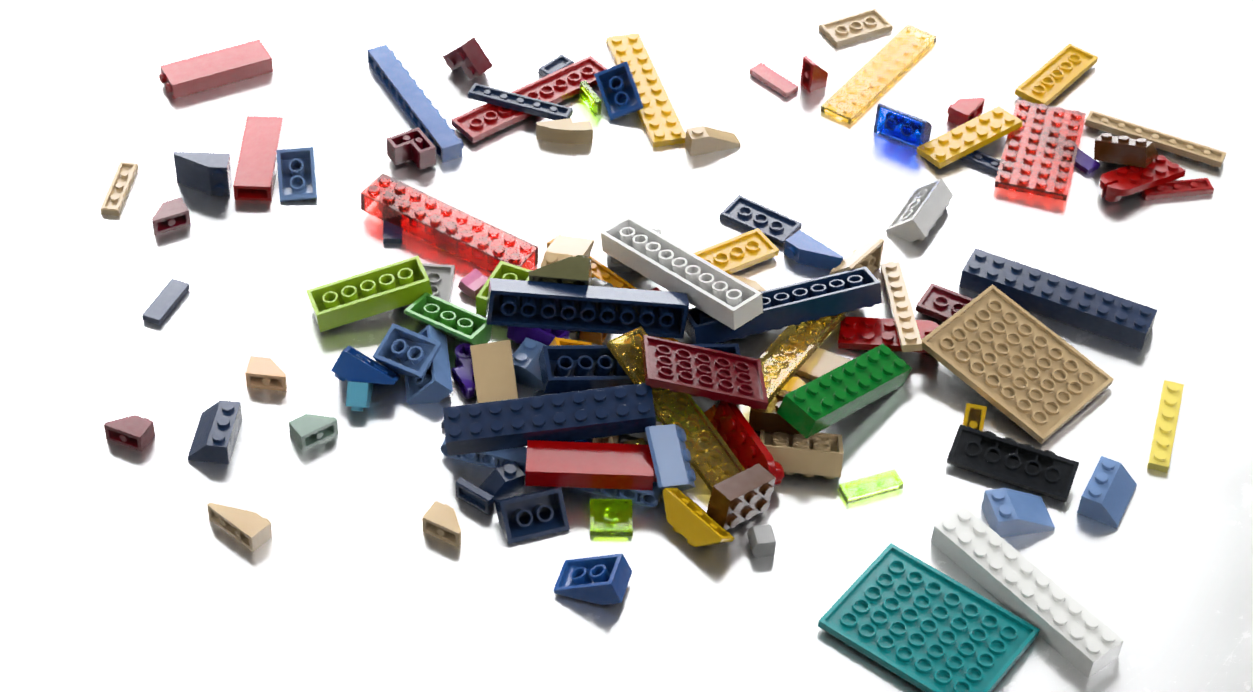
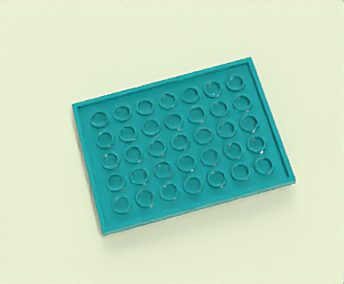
M892 543L885 548L818 621V627L924 692H991L1038 636L1040 630Z

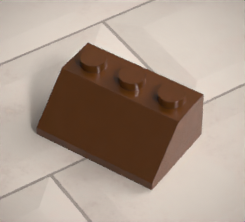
M1103 133L1095 139L1094 160L1146 168L1158 157L1154 143L1144 138L1130 139L1129 136L1117 137L1112 136L1110 133Z

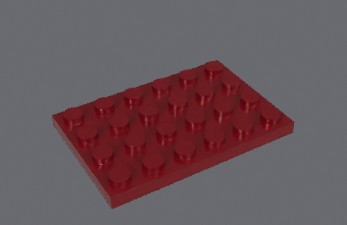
M643 335L641 344L646 385L652 388L668 389L676 393H687L694 397L702 396L714 401H726L733 405H745L753 409H767L768 398L760 359Z

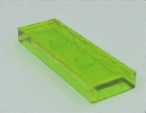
M893 469L839 484L838 490L846 503L849 504L903 489L904 482L897 471Z

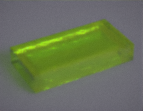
M586 81L580 82V98L595 116L601 115L602 100Z

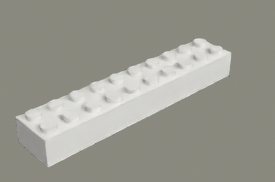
M630 216L600 232L603 252L670 292L687 293L688 302L733 330L763 313L761 292Z
M965 506L934 525L931 543L1014 615L1040 629L1038 635L1088 679L1119 657L1124 642L1121 637Z

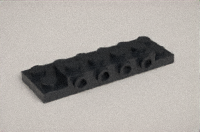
M960 424L946 463L1067 502L1080 462L1058 456L1049 450L1042 451L1036 449L1031 444L1017 443L1009 437L1002 438L996 436L993 432H983Z

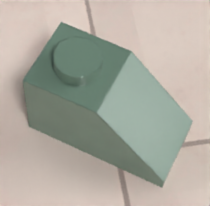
M313 414L302 415L289 422L290 437L304 451L338 435L337 419L335 417Z

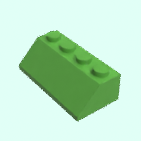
M427 292L404 310V314L424 326L430 324L442 333L464 343L478 345L488 343L491 340L492 325L486 324L485 317Z

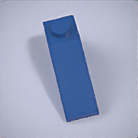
M801 230L785 240L784 255L799 264L832 270L843 261L844 256Z

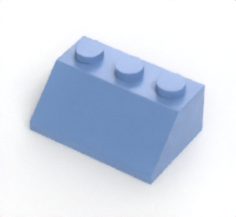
M676 424L645 427L658 487L662 490L664 488H678L681 491L695 488L694 481H696V475L690 467L691 454L685 446L684 441L687 438L684 429H681Z
M1104 456L1100 457L1081 496L1077 510L1078 514L1115 528L1118 527L1137 486L1122 463Z

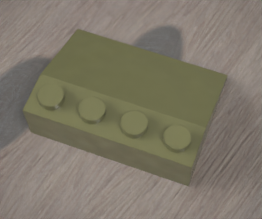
M576 255V257H568L529 271V281L592 286L591 258H587L584 255Z

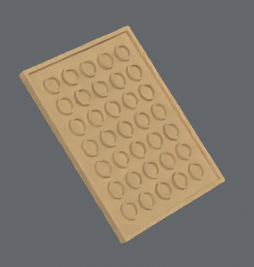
M993 284L921 340L922 348L1041 444L1106 390L1114 381L1110 375Z

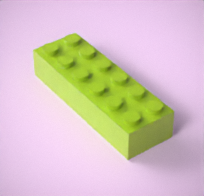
M419 256L306 290L310 308L320 332L412 304L426 292L432 295L430 280Z

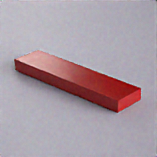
M1208 178L1170 181L1140 191L1144 200L1147 201L1213 194L1214 188Z

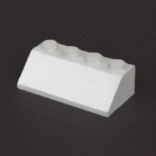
M941 178L914 189L887 227L886 232L910 242L925 239L929 235L930 229L936 225L937 219L943 215V210L950 205V200L954 196L944 180Z

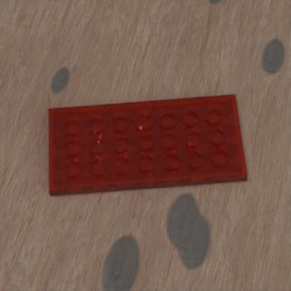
M1017 100L1013 115L1022 120V127L1007 135L994 187L1066 201L1086 113L1078 110L1063 109L1062 107L1032 103L1026 100Z

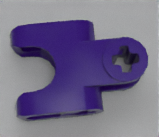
M462 343L455 348V355L457 357L455 359L456 367L452 368L451 371L452 377L464 397L470 399L475 397V380L470 350L472 345Z

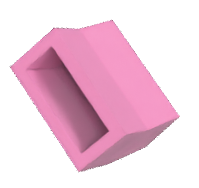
M475 268L460 280L457 287L464 294L476 300L477 294L489 277L483 275Z

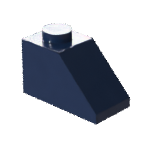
M516 461L497 467L478 488L494 496V501L509 498L524 492L525 475Z

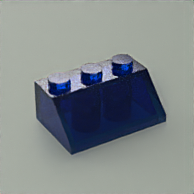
M882 103L877 104L874 133L916 149L930 140L932 125L927 120Z

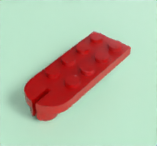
M1158 155L1146 168L1128 165L1102 174L1099 181L1100 194L1102 198L1105 196L1108 202H1118L1122 199V196H1128L1185 177L1186 170L1179 167L1178 164L1169 161L1165 156Z
M842 316L838 339L839 349L872 350L884 344L891 351L902 352L894 319ZM916 320L921 340L940 326L933 321ZM922 348V351H912V352H921V353H925V354L930 355V354L927 353L923 348Z
M720 400L710 427L742 472L759 463L776 477L774 486L781 484V480L784 477L782 465L774 461L772 455L738 407L730 402Z

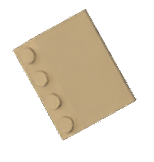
M760 430V440L768 449L774 461L782 465L784 474L793 475L794 473H801L806 477L820 475L826 479L841 478L843 463L842 435L818 432L806 439L802 434L792 436L783 432L766 433L765 430Z

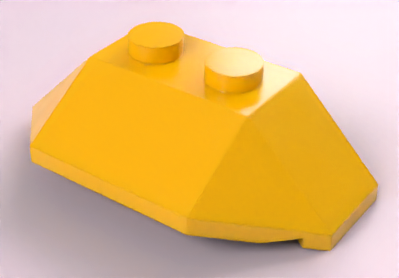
M664 488L663 498L667 522L673 526L675 532L683 535L691 546H711L734 540V537L727 530L725 531L699 505L685 496L678 488Z

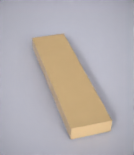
M119 163L100 208L101 214L120 216L138 172V163Z

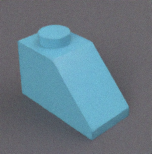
M348 382L346 406H350L351 411H363V408L369 407L373 383Z

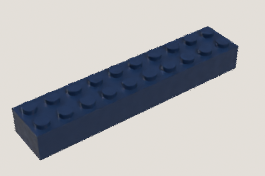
M977 248L974 249L964 266L959 284L960 288L981 294L993 284L1027 311L1139 350L1143 349L1157 314V310L1149 306Z
M865 266L761 291L763 313L736 330L731 329L694 307L688 309L685 331L694 344L725 343L732 339H742L753 334H763L769 330H779L790 325H800L802 322L816 321L823 317L836 316L839 313L853 312L860 308L881 304V283Z
M490 278L486 306V324L624 335L641 334L652 337L683 339L689 302L687 293Z
M738 343L690 344L741 355ZM642 345L543 346L539 356L544 393H566L645 383ZM652 388V392L670 391L663 388Z
M645 383L443 407L445 443L449 456L527 447V440L568 442L646 432L645 427L656 426L652 387Z

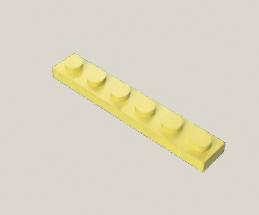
M1167 380L1163 382L1147 464L1149 469L1168 472L1184 384Z

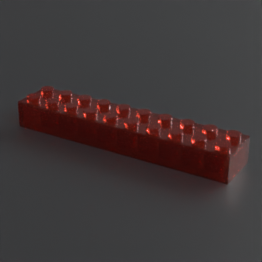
M384 173L360 193L362 211L397 225L402 230L491 273L500 261L532 270L538 264V246Z

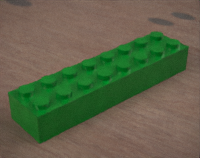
M881 344L786 394L777 413L807 439L903 386L912 368L892 352L889 347Z

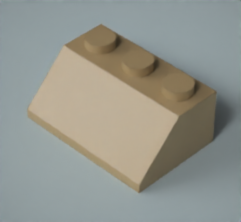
M880 238L865 243L858 249H855L847 259H843L838 267L833 268L829 275L865 266L874 274L880 268L884 239Z

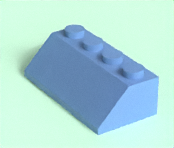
M429 324L418 334L442 343V347L423 378L404 375L407 403L410 405L439 403L453 392L447 336Z

